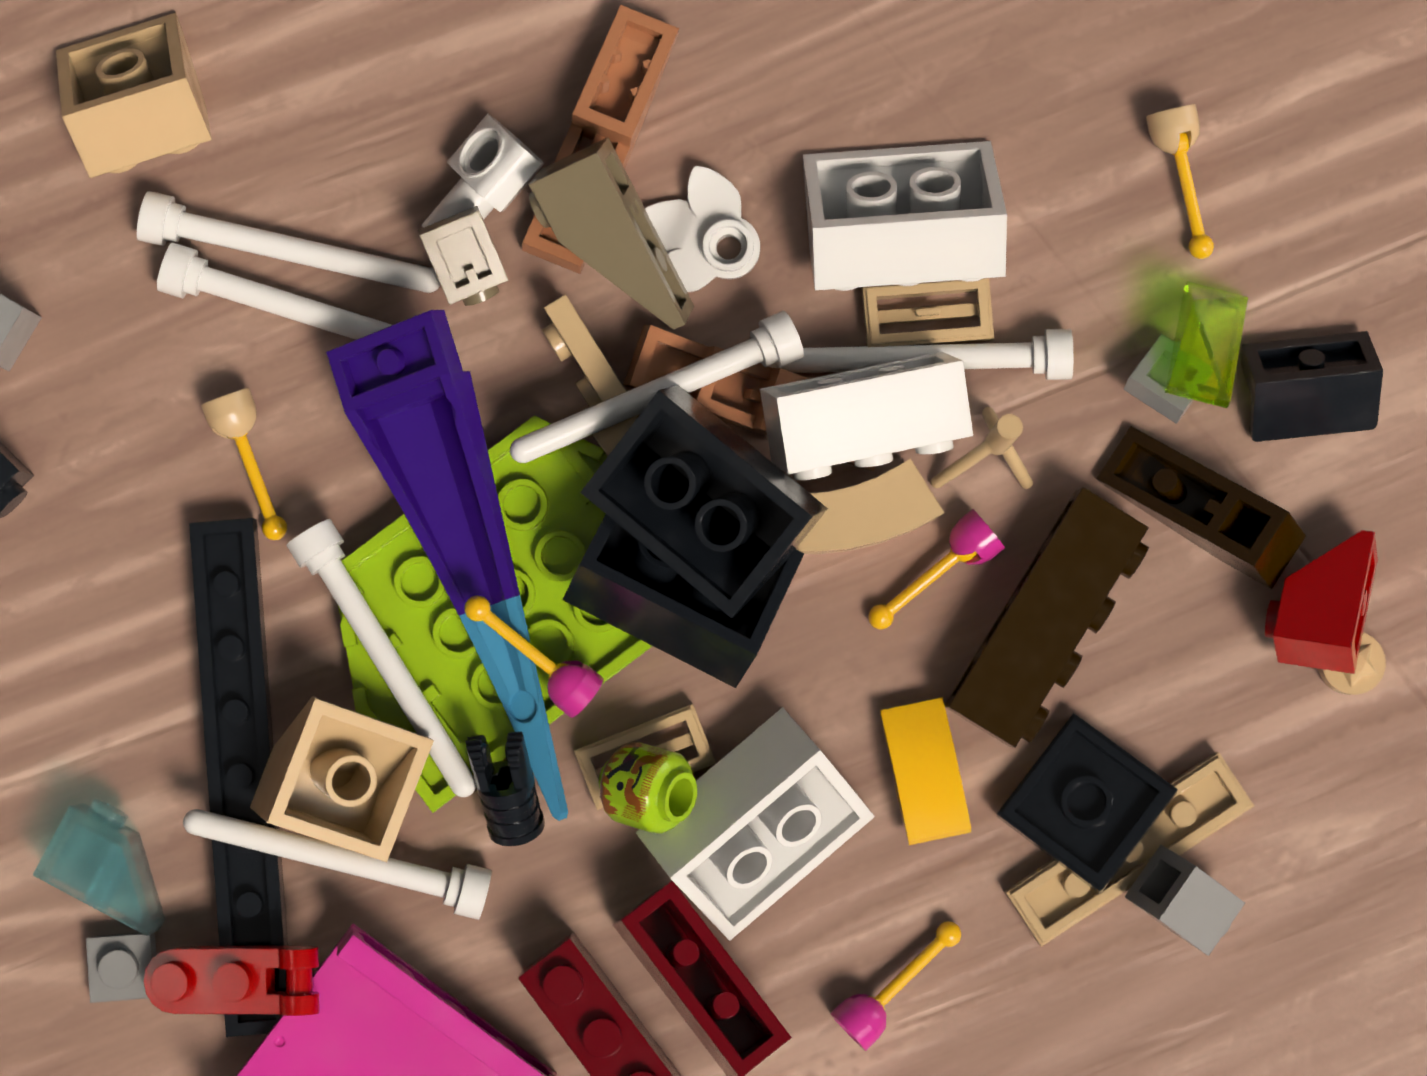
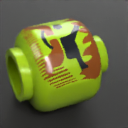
M631 742L621 746L602 767L599 775L600 798L605 813L613 821L627 826L662 834L673 829L679 822L684 821L695 806L697 783L692 774L690 764L681 754L640 742Z

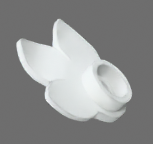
M693 167L688 182V201L681 199L663 201L645 208L687 292L699 291L716 277L721 279L740 278L749 273L759 259L760 240L754 227L741 218V197L738 190L729 180L709 168ZM733 237L740 242L741 251L734 259L728 260L718 255L717 245L723 238Z

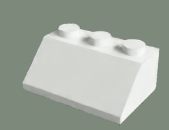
M991 141L803 154L809 249L815 291L830 289L848 291L857 287L885 285L914 286L919 283L954 280L973 282L983 278L1006 277L1007 211Z
M782 707L696 781L697 798L695 806L684 821L679 822L673 829L662 834L647 832L641 829L636 834L670 879L730 941L875 816L821 750Z

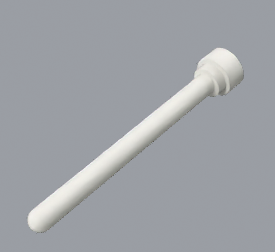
M147 191L139 212L137 240L164 246L167 241L178 243L180 237L426 293L436 291L441 285L434 268L187 213L186 206L176 204L175 197Z
M173 242L169 245L164 255L158 274L157 290L160 292L184 298L187 293L198 296L200 291L355 340L392 326V324L208 267V260L198 257V250Z
M785 311L760 320L759 328L750 332L751 339L515 439L510 446L511 457L519 463H527L642 413L658 390L679 385L687 393H690L760 362L764 367L775 363L778 368L800 360L804 358V350L795 325Z
M1045 329L1044 336H1032V342L803 348L804 358L781 367L793 373L846 372L944 352L963 360L964 369L1032 368L1033 374H1045L1046 380H1068L1073 377V336L1071 329ZM775 363L769 365L771 368H778Z
M324 520L302 532L286 545L300 568L307 566L312 575L319 573L416 733L434 740L429 754L453 793L459 797L470 796L476 789L474 776L343 565L341 559L345 554L340 545L344 540L332 520Z
M200 809L190 810L183 819L185 830L192 835L444 898V905L454 907V914L477 920L480 919L491 880L492 870L466 864L465 869L452 867L449 873L390 857L387 862L315 838Z

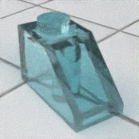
M94 799L90 806L84 803L69 806L33 876L146 936L159 931L165 921V916L140 833L124 825L128 815L114 806Z

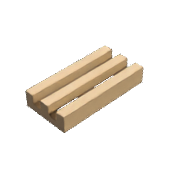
M989 278L973 282L954 280L919 283L914 286L885 285L862 287L866 346L958 344L992 341L994 339ZM977 292V303L880 311L877 308V300ZM979 317V326L889 334H880L879 325Z
M693 704L574 750L597 810L603 808L599 789V775L602 767L595 769L591 757L685 720L690 730L689 733L658 744L655 747L676 752L695 744L699 756L687 760L692 773L716 764Z

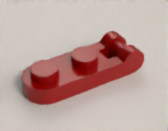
M181 946L161 951L151 959L145 969L143 982L146 995L151 1003L163 1012L172 1014H280L284 1016H305L320 1013L319 992H313L312 968L319 967V951L317 946ZM275 968L286 970V991L275 990Z

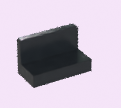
M1368 331L1242 344L1241 366L1252 395L1249 431L1253 441L1262 442L1373 430L1377 427L1383 368Z

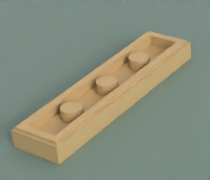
M1214 752L1169 782L1178 789L1177 794L1101 894L1054 859L1004 891L1041 947L1130 889L1160 845L1180 856L1254 807V804L1219 752Z

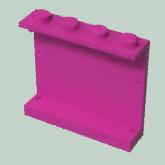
M352 923L312 975L313 992H319L320 1013L305 1016L282 1015L236 1074V1076H557L556 1072L354 923Z

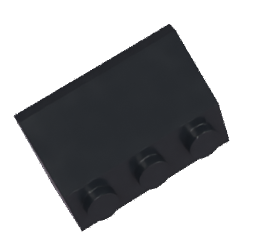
M679 385L658 390L580 492L730 618L735 617L787 561L828 509Z
M605 514L562 600L736 688L756 658L804 553L795 550L735 617L730 618Z

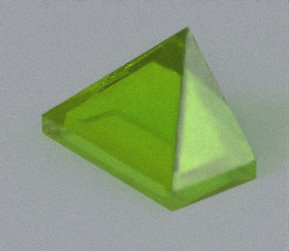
M1187 281L1182 296L1165 393L1228 408L1231 402L1245 320L1247 296Z

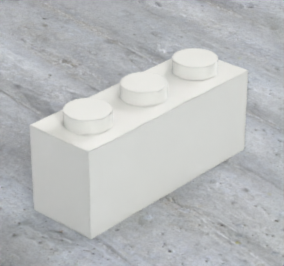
M944 352L760 389L771 462L787 474H793L796 480H811L828 476L832 473L831 465L854 461L857 467H873L887 464L893 461V452L915 448L917 454L941 453L954 448L953 440L973 436L963 360Z

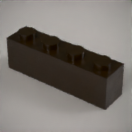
M1082 487L1076 490L948 698L945 708L1009 747L1016 748L1021 738L1030 743L1041 729L1050 710L1042 706V703L1054 683L1064 688L1082 660L1083 655L1074 650L1085 632L1089 629L1096 634L1112 612L1116 601L1108 597V594L1119 576L1122 575L1130 579L1143 561L1149 546L1142 543L1141 540L1149 527L1086 488Z

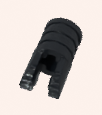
M523 732L508 733L505 745L507 760L495 763L492 762L490 748L484 735L468 737V740H465L477 792L484 810L490 839L502 846H519L534 840L542 833L545 827V819L540 809Z

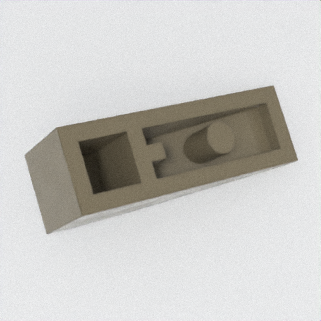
M609 137L542 168L529 183L532 190L529 194L530 204L540 224L545 228L551 226L559 243L673 330L685 325L694 308V304Z

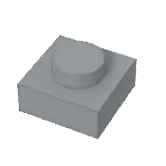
M1161 334L1130 375L1123 390L1177 424L1209 381L1215 368Z
M155 931L86 938L90 1003L148 999L143 981L146 967L151 959L156 956Z

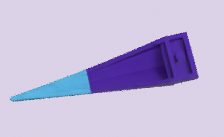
M429 310L327 351V357L346 416L378 467L432 563L491 679L514 731L523 732L532 771L552 816L560 821L567 818L568 808L536 664L483 621H472L465 614L464 607L466 601L472 596H483L490 603V611L530 642L470 371L463 372L445 311Z

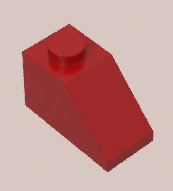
M1361 530L1285 578L1281 600H1270L1265 620V637L1274 640L1278 663L1355 674L1378 562L1375 532Z

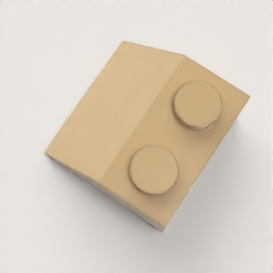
M176 13L56 50L62 118L89 178L108 172L122 173L132 169L140 162L169 153H186L194 149L198 144L212 140L206 104Z
M312 696L274 745L250 808L267 823L387 862L434 740Z

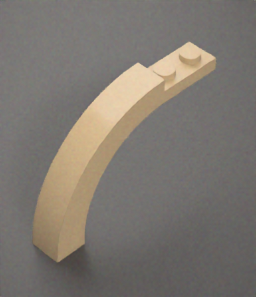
M566 294L544 307L551 324L542 328V331L561 362L573 356L585 377L575 384L588 406L592 407L625 393L626 390ZM639 415L592 434L607 456H609ZM910 458L886 473L860 484L829 492L810 493L828 509L796 550L804 554H825L851 551L880 544L914 531L944 514V511Z

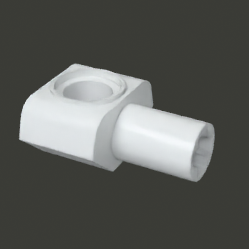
M487 113L448 159L447 163L461 178L422 223V227H427L475 206H478L483 220L493 208L499 212H504L543 166L544 162L499 121Z

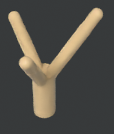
M985 407L982 410V416L990 431L986 435L985 441L931 479V485L934 488H941L989 454L1003 455L1022 488H1031L1033 480L1012 445L1023 431L1022 421L1013 414L1003 415L999 419L993 408Z

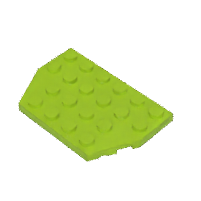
M534 415L488 450L530 642L555 664L578 660L590 666L604 678L603 685L653 647L562 600L606 514L580 492L608 456L602 448L581 439L530 462L519 463L515 461L510 454L512 442L519 437L551 424ZM403 514L343 559L342 563L473 774L465 740H468V737L484 735L490 748L492 762L495 763L506 759L505 745L508 733L515 731L452 601L405 514ZM339 608L340 628L348 657L356 712L416 733ZM536 665L550 725L565 713L555 706L549 697V675ZM429 754L415 790L432 813H434L457 795L453 793Z

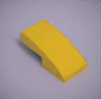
M943 697L880 710L881 723L894 774L895 789L908 845L970 833L971 824Z

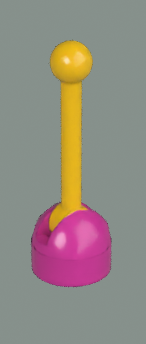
M974 509L959 519L952 528L949 538L951 552L886 605L879 604L871 608L868 619L874 628L879 630L888 628L892 624L896 612L958 561L968 565H981L991 560L1005 548Z
M476 595L466 601L464 610L469 619L486 623L549 675V697L555 706L570 718L578 715L596 695L604 678L590 666L578 660L555 664L490 611V603L485 597Z
M951 921L941 923L936 930V938L876 997L866 994L853 995L840 1003L830 1015L864 1051H867L880 1038L886 1028L884 1006L944 947H952L958 944L961 939L960 927Z

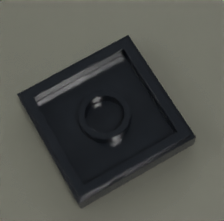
M1073 713L997 812V817L1101 894L1175 797L1178 789Z

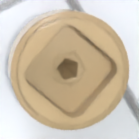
M1363 632L1355 674L1318 669L1324 683L1332 690L1347 695L1363 694L1372 690L1381 681L1386 668L1385 654L1381 645L1372 636Z

